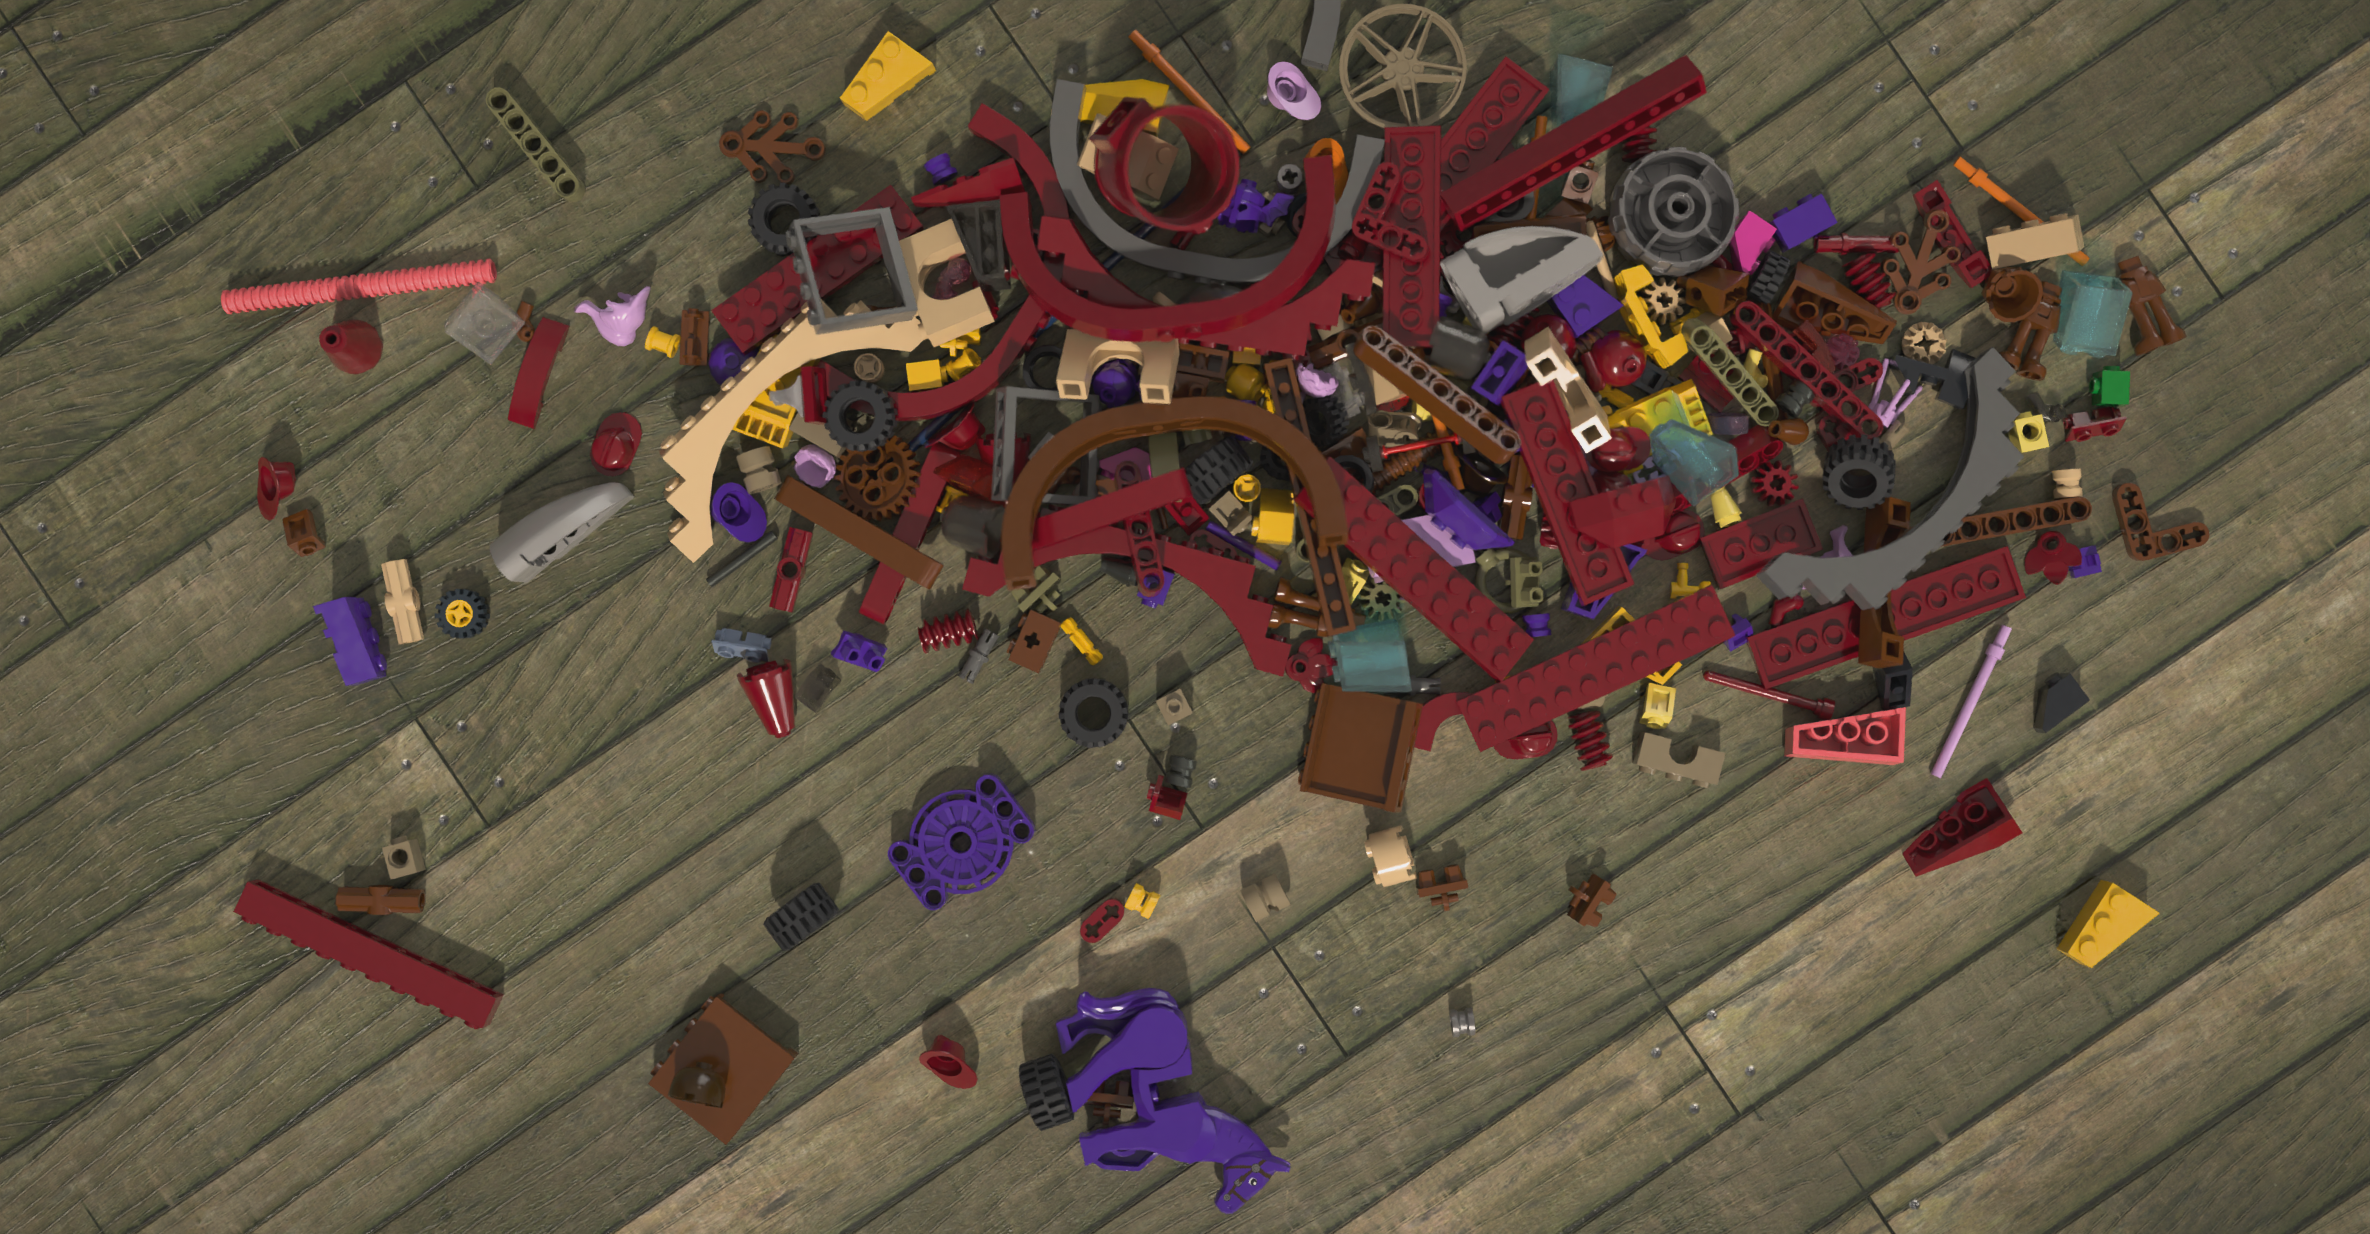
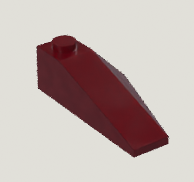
M1988 778L1963 791L1956 798L1957 802L1947 812L1944 810L1938 816L1940 820L1930 830H1925L1902 853L1916 877L1995 849L2023 833Z

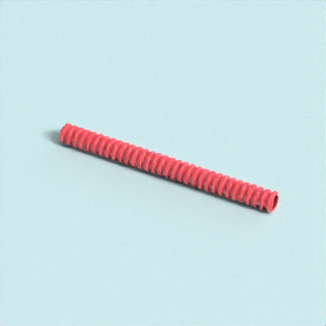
M489 258L485 262L482 259L478 260L477 263L472 260L468 264L465 261L461 262L460 265L455 262L451 266L448 263L444 264L443 267L438 264L434 268L431 265L427 266L426 269L421 266L417 270L414 267L410 268L409 271L401 269L399 272L396 269L392 273L384 271L382 274L379 271L375 275L373 273H367L366 276L362 273L358 277L356 275H351L350 277L345 275L341 279L334 277L333 279L325 278L324 281L322 279H317L316 281L308 280L307 283L306 281H300L299 284L291 282L290 285L289 283H283L282 286L274 284L273 286L266 285L265 288L257 286L256 288L249 287L248 290L240 288L239 290L232 289L231 292L223 290L221 304L227 314H233L234 312L241 313L242 310L249 312L250 310L258 311L259 308L266 310L267 308L275 309L276 306L277 308H283L284 306L292 307L293 304L294 306H300L301 303L309 305L310 302L311 304H317L318 301L325 303L327 300L328 302H334L335 299L337 301H342L344 298L345 300H351L352 297L359 299L360 296L368 298L369 295L376 297L377 294L385 296L386 293L393 295L394 292L402 294L403 291L410 293L411 290L413 292H418L420 289L427 291L428 288L435 290L436 287L444 289L445 286L452 288L453 285L461 287L462 284L469 286L470 283L472 285H478L479 282L486 284L487 281L495 283L497 271L495 263Z

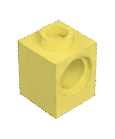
M2031 411L2020 413L2013 421L2015 426L2008 431L2010 442L2021 453L2049 447L2042 414L2032 416ZM2024 425L2031 429V437L2029 439L2025 438L2022 433Z

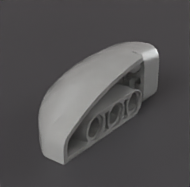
M1514 227L1495 231L1467 242L1463 249L1440 261V265L1464 314L1476 333L1482 337L1502 324L1510 325L1552 298L1599 264L1604 254L1591 237L1553 227Z
M609 482L561 497L528 514L494 540L489 546L491 556L497 568L508 580L528 583L554 560L560 559L633 499L634 495L625 485ZM577 529V533L570 537L569 534ZM556 544L555 552L550 555L547 550Z

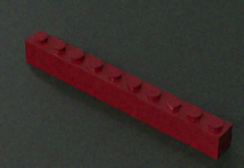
M1687 55L1680 57L1440 193L1447 213L1460 231L1469 228L1707 93L1703 74Z
M259 879L246 883L233 911L241 915V920L249 924L256 925L258 923L266 927L265 930L272 935H284L290 938V942L298 947L312 948L316 950L315 954L324 959L333 958L341 962L340 966L347 970H359L365 973V978L376 983L382 981L390 985L389 988L399 994L408 993L415 997L414 1000L417 1003L425 1006H430L431 1004L440 1008L439 1012L451 1018L457 1016L465 1020L464 1024L473 1029L484 1028L491 1024L504 994Z

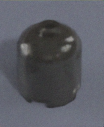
M1441 316V320H1438L1429 344L1434 346L1430 357L1425 355L1424 362L1439 374L1464 381L1474 380L1480 375L1493 356V353L1489 352V337L1485 332Z
M968 495L958 496L948 506L944 507L940 514L943 536L950 544L992 559L1002 549L1000 539L1006 508L1001 504Z

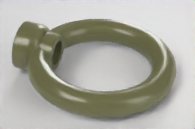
M1494 548L1483 549L1475 557V561L1479 565L1475 575V587L1505 614L1522 611L1526 607H1512L1511 603L1495 600L1487 590L1486 575L1488 570L1493 568L1500 560L1529 556L1522 551L1512 548H1503L1496 551ZM1538 576V587H1539V585H1540V577Z

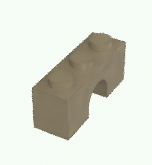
M1640 731L1632 762L1633 764L1640 765L1638 771L1655 775L1656 770L1666 772L1665 778L1682 781V777L1693 779V785L1708 788L1709 783L1718 785L1726 753L1693 745L1690 757L1685 762L1676 763L1671 758L1669 752L1672 739Z

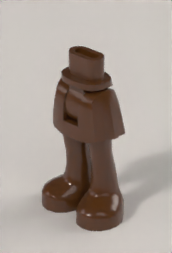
M2139 256L2119 262L2118 267L2122 274L2119 276L2121 301L2123 306L2129 308L2132 312L2141 335V339L2134 346L2135 355L2139 356L2187 338L2185 331L2174 323L2163 304L2161 294L2166 289L2156 275L2148 270L2147 266L2142 265ZM2146 302H2148L2158 323L2160 335L2158 334L2148 314V311L2144 304Z
M2042 281L2043 295L2041 303L2031 315L2017 321L2019 325L2006 351L1999 352L2015 371L2018 370L2017 375L2038 381L2044 380L2047 374V369L2040 363V359L2050 334L2058 332L2061 306L2059 305L2062 302L2059 297L2063 290L2061 287L2046 281ZM2031 330L2036 331L2027 354L2021 363V353Z
M1280 577L1273 601L1316 610L1318 614L1315 616L1273 603L1274 607L1268 627L1278 628L1283 623H1291L1315 629L1317 636L1327 637L1318 597L1292 589L1290 580ZM1351 608L1356 630L1331 637L1348 636L1349 633L1361 636L1366 615L1357 613L1355 608Z

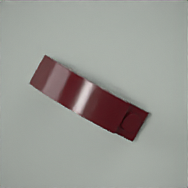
M1443 693L1423 703L1414 748L1431 752L1435 732L1439 725L1451 716L1462 715L1456 701L1472 693Z

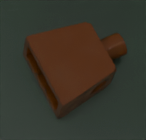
M1706 266L1694 274L1679 276L1677 288L1686 290L1685 301L1687 304L1715 315L1723 316L1746 300L1749 274Z

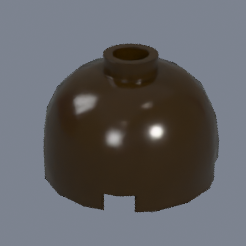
M697 1061L696 1066L684 1067L677 1072L670 1085L668 1096L685 1102L722 1108L726 1087L722 1076L712 1070V1064Z

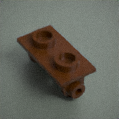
M694 308L682 310L679 365L707 366L710 311H699V309Z

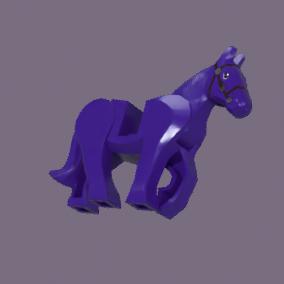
M1145 988L1127 992L1116 997L1096 998L1085 991L1080 993L1077 998L1078 1011L1071 1016L1056 1021L1062 1054L1070 1050L1086 1034L1098 1033L1111 1038L1079 1072L1068 1078L1067 1088L1073 1112H1076L1084 1105L1092 1093L1111 1075L1125 1069H1131L1132 1090L1138 1119L1134 1122L1116 1125L1107 1129L1080 1132L1079 1141L1085 1166L1095 1163L1101 1169L1140 1171L1159 1154L1189 1164L1204 1161L1223 1163V1182L1217 1190L1214 1202L1220 1212L1224 1214H1233L1266 1185L1275 1172L1290 1171V1163L1272 1155L1269 1148L1248 1125L1222 1109L1207 1105L1199 1091L1159 1100L1160 1095L1157 1082L1192 1074L1190 1040L1187 1039V1021L1183 1012L1178 1008L1176 1000L1169 992L1162 989Z

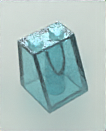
M2062 270L2060 287L2063 290L2059 297L2062 301L2059 305L2061 306L2058 332L2054 333L2053 342L2061 349V352L2070 355L2086 352L2088 355L2096 358H2105V355L2115 356L2133 292L2120 279L2114 276Z
M1674 419L1669 420L1665 424H1659L1649 434L1654 463L1666 476L1669 475L1670 481L1693 507L1739 476L1737 452L1732 444Z
M1396 619L1355 626V631L1332 636L1333 641H1328L1330 657H1335L1337 664L1332 666L1334 681L1340 682L1342 691H1412L1405 642Z

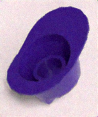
M730 482L719 487L711 497L710 510L714 520L739 541L752 542L759 539L764 534L767 525L766 515L760 504L740 484Z

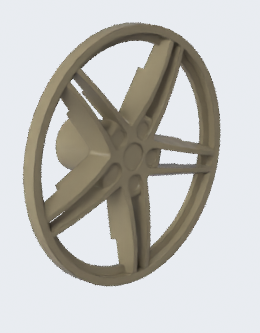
M1413 4L1384 6L1363 17L1348 34L1339 60V78L1347 101L1364 120L1384 130L1385 127L1431 126L1441 120L1450 112L1459 99L1467 73L1465 50L1454 28L1434 11ZM1389 15H1416L1417 18L1412 28H1410L1398 50L1367 27L1374 21ZM1425 18L1428 21L1416 50L1409 48L1408 45L1421 19ZM1432 23L1437 25L1451 41L1456 53L1458 67L1420 60L1419 57ZM1365 30L1389 52L1384 56L1361 32ZM1357 38L1366 47L1365 49L1382 65V69L1351 89L1347 65L1350 50ZM1424 67L1455 71L1458 74L1457 76L1424 74ZM1382 76L1384 83L1357 97L1354 96L1356 91ZM1417 83H1456L1448 101L1436 113L1421 120ZM1394 88L1405 123H1393L1382 120L1368 112L1359 102ZM1406 90H1411L1416 122H1411L1404 94Z

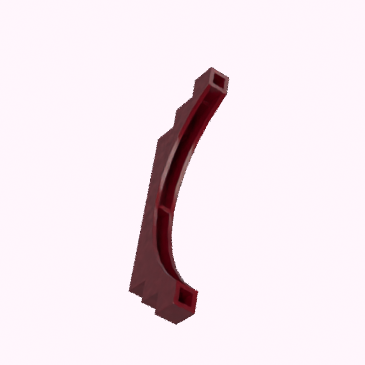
M1049 215L1042 216L1038 250H1044V256L1058 258L1061 257V253H1065L1061 282L1063 286L1078 295H1084V290L1088 291L1087 300L1108 307L1120 309L1164 307L1137 294L1114 277L1092 253L1073 219ZM1347 258L1321 284L1292 302L1282 305L1264 318L1237 329L1202 335L1200 338L1190 340L1200 341V346L1216 348L1217 343L1228 345L1227 350L1244 352V347L1255 349V354L1271 356L1272 351L1283 353V358L1298 360L1299 355L1305 356L1309 323H1315L1314 328L1331 331V326L1337 327L1342 293L1348 294L1347 299L1364 301V296L1370 297L1375 262ZM1178 338V343L1189 344V338Z
M1049 504L1048 509L1042 508L1039 518L1065 508ZM1114 523L1034 551V568L1049 561L1080 554L1112 553L1131 557L1125 530L1117 528L1118 523ZM1131 527L1132 531L1137 535H1142L1145 530ZM1156 533L1155 539L1161 565L1197 585L1222 608L1239 632L1254 669L1283 676L1292 645L1285 643L1286 637L1271 633L1270 638L1265 637L1274 605L1268 604L1269 598L1253 594L1252 599L1247 598L1256 566L1250 565L1251 559L1235 555L1234 560L1223 557L1225 552L1209 548L1206 553L1197 550V544L1182 541L1181 545L1170 543L1171 537ZM1141 550L1138 552L1139 558L1147 561L1152 560V554L1149 551ZM1002 551L998 564L993 563V557L978 554L977 559L971 557L962 590L990 597L1005 586Z

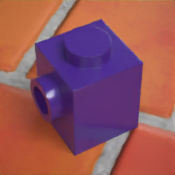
M1163 570L1165 583L1161 592L1157 596L1146 597L1139 591L1137 596L1142 598L1141 604L1155 609L1158 604L1163 606L1175 575ZM1146 577L1144 579V584L1147 588L1155 589L1158 587L1156 578Z

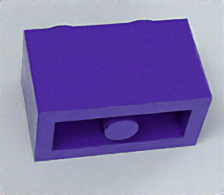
M1809 194L1796 202L1798 207L1791 211L1785 207L1772 215L1774 220L1769 224L1777 228L1773 237L1782 253L1838 223L1822 194L1814 198L1812 194Z
M1502 341L1472 386V389L1502 407L1501 397L1512 392L1528 368L1526 355L1505 341Z

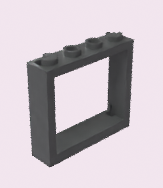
M890 207L793 220L788 232H786L788 247L793 248L795 256L793 258L794 270L796 274H800L802 282L800 284L801 296L803 300H807L809 308L807 310L808 322L810 326H814L816 335L913 319L918 308ZM875 228L897 308L825 319L804 237Z
M1017 387L996 388L991 500L1008 501L1013 488L1017 397L1084 403V419L1090 415L1102 412L1100 395L1088 394L1087 400L1060 398L1059 391ZM1097 448L1081 457L1079 496L1046 494L1041 504L1075 506L1097 498L1096 473L1100 465L1099 458L1097 457Z

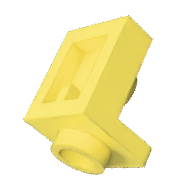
M1347 558L1342 566V572L1351 606L1370 573L1361 561Z
M1649 683L1646 687L1644 709L1639 723L1645 724L1652 729H1665L1673 716L1676 688Z

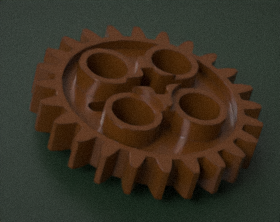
M897 436L893 438L888 437L886 444L878 446L877 449L872 451H853L846 448L849 453L848 456H840L841 460L844 461L843 465H836V469L841 471V475L835 476L834 479L840 481L841 484L835 490L843 493L839 500L846 503V509L853 511L856 515H863V518L870 521L873 517L874 520L881 521L882 515L887 519H891V511L900 515L901 509L899 506L909 507L910 505L906 500L907 497L915 498L916 495L911 490L912 488L920 487L918 483L914 482V478L921 476V473L914 471L920 465V462L912 460L916 452L908 450L910 445L904 441L902 442V439ZM881 452L879 461L875 463V456ZM898 470V477L893 481V473ZM862 472V479L857 483V476ZM880 490V497L875 501V493Z

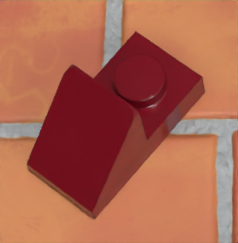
M1192 496L1183 499L1182 502H1174L1164 506L1188 536L1210 519Z

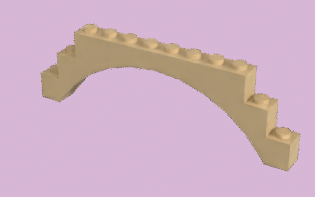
M821 300L825 319L838 317ZM860 300L857 304H851L843 314L846 316L872 311ZM806 302L801 307L802 312L795 319L790 318L782 325L780 329L782 332L774 339L769 338L761 346L760 349L762 351L755 358H748L742 364L741 371L734 378L731 376L724 381L720 387L722 390L715 397H708L702 403L701 410L694 417L691 415L683 421L680 426L682 429L675 436L669 435L661 443V449L659 450L661 457L680 474L678 478L675 476L668 481L664 487L665 491L663 494L665 499L684 516L682 519H676L669 526L667 535L670 542L693 563L713 545L709 506L712 478L722 446L737 419L761 392L781 376L801 365L840 351L881 348L912 352L924 340L918 328V324L921 322L915 316L910 321L816 335L814 326H810L808 322L807 310L809 308Z

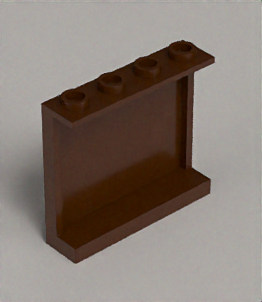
M1322 683L1321 688L1317 689L1315 695V704H1317L1316 714L1312 715L1309 724V730L1312 731L1310 742H1307L1304 748L1305 767L1301 769L1298 777V784L1301 785L1300 791L1401 813L1423 704Z
M721 993L716 998L713 996L708 998L701 1007L704 1013L699 1019L694 1017L684 1029L687 1035L682 1041L677 1039L667 1051L670 1054L669 1058L665 1063L660 1060L650 1072L653 1078L648 1084L727 1145L799 1053L791 1047L789 1049L783 1047L722 999L725 995ZM697 1061L712 1064V1070L719 1073L724 1079L726 1091L723 1107L705 1106V1104H694L669 1097L668 1093L674 1076L684 1067L696 1066Z

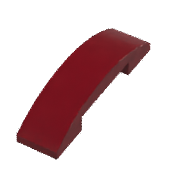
M1938 179L1913 194L1915 204L1923 221L1926 213L1933 209H1939L1948 214L1949 225L1944 231L1937 233L1935 243L1941 252L1944 247L1949 245L1959 248L1961 252L1960 259L1955 263L1949 264L1970 288L1987 279L1993 269L1982 250H1976L1949 206L1952 202ZM1934 215L1931 218L1932 225L1937 224V215ZM1953 249L1947 253L1948 259H1952L1955 255Z
M542 317L530 341L518 373L509 408V421L532 429L536 428L543 407L541 400L557 353L562 351L570 326Z

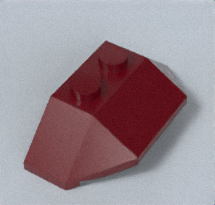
M1669 475L1568 502L1575 530L1585 533L1611 549L1664 535L1676 504Z

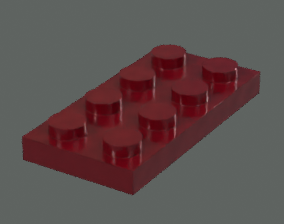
M1803 498L1698 539L1718 590L1756 576L1774 556L1781 553L1808 556L1823 550Z

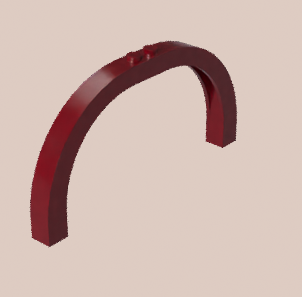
M982 103L968 124L970 132L1000 150L1009 158H1014L1015 163L1024 171L1036 188L1045 215L1070 219L1066 197L1057 179L1056 172L1044 152L1019 126ZM1061 253L1060 258L1045 256L1043 264L1055 279L1061 283L1065 253ZM1029 295L994 351L971 373L949 385L934 390L917 393L888 392V396L893 398L895 402L893 406L898 412V415H895V420L918 421L937 418L965 408L987 395L1013 370L1025 351L1029 353L1037 341L1035 335L1040 328L1044 329L1047 326L1052 315ZM820 360L816 366L825 368L826 394L829 398L832 397L830 393L833 390L837 391L839 389L838 386L841 384H849V381H856L823 360ZM857 400L849 407L853 411L875 417L873 406L866 400Z
M1331 155L1303 158L1307 187L1306 215L1300 234L1285 259L1260 282L1237 294L1217 300L1147 309H1120L1100 305L1078 296L1055 279L1047 270L1036 251L1033 235L1032 206L1027 192L1000 195L1003 236L1012 264L1028 293L1050 315L1067 326L1082 333L1113 341L1170 342L1176 338L1184 337L1197 339L1202 335L1237 329L1264 318L1293 298L1315 273L1330 243L1335 222L1336 201Z

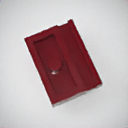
M1698 355L1693 358L1685 370L1677 377L1681 382L1692 379L1699 397L1718 413H1721L1725 406L1733 399L1731 394ZM1732 369L1727 372L1726 377L1733 373Z

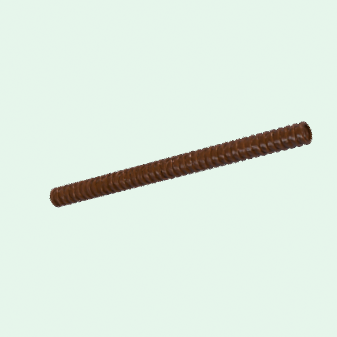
M1594 326L1591 332L1586 331L1585 336L1580 335L1576 341L1577 349L1571 359L1574 366L1580 364L1581 360L1579 357L1581 355L1591 352L1594 343L1599 338L1602 340L1606 336L1599 327ZM1529 369L1523 383L1518 387L1515 386L1512 392L1539 382L1531 369ZM1492 401L1484 407L1496 417L1500 415L1499 412L1501 411L1505 413L1503 407L1498 406ZM1447 427L1448 434L1454 435L1453 431ZM1433 428L1432 433L1427 432L1424 438L1422 436L1419 437V441L1438 438L1436 429ZM1440 444L1398 452L1396 456H1389L1390 460L1384 459L1382 465H1375L1374 470L1370 468L1374 478V491L1372 494L1375 495L1378 489L1382 491L1384 485L1390 486V482L1392 480L1396 482L1399 476L1404 477L1406 471L1412 472L1414 466L1416 468L1420 466L1419 463H1426L1427 458H1434L1435 453L1440 454L1442 452ZM1361 474L1360 479H1355L1364 486V479Z

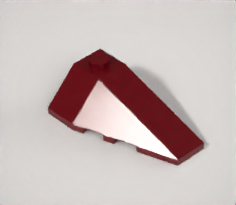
M1010 158L979 169V176L959 177L953 182L952 187L948 188V185H940L915 195L911 199L915 207L1000 208V195L1025 192L1015 160Z

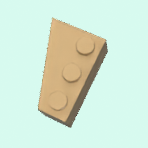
M2067 213L2050 216V221L2039 223L2038 219L2021 223V228L2010 230V225L1993 229V234L1986 237L1992 269L2079 252L2084 248L2078 214L2069 217Z

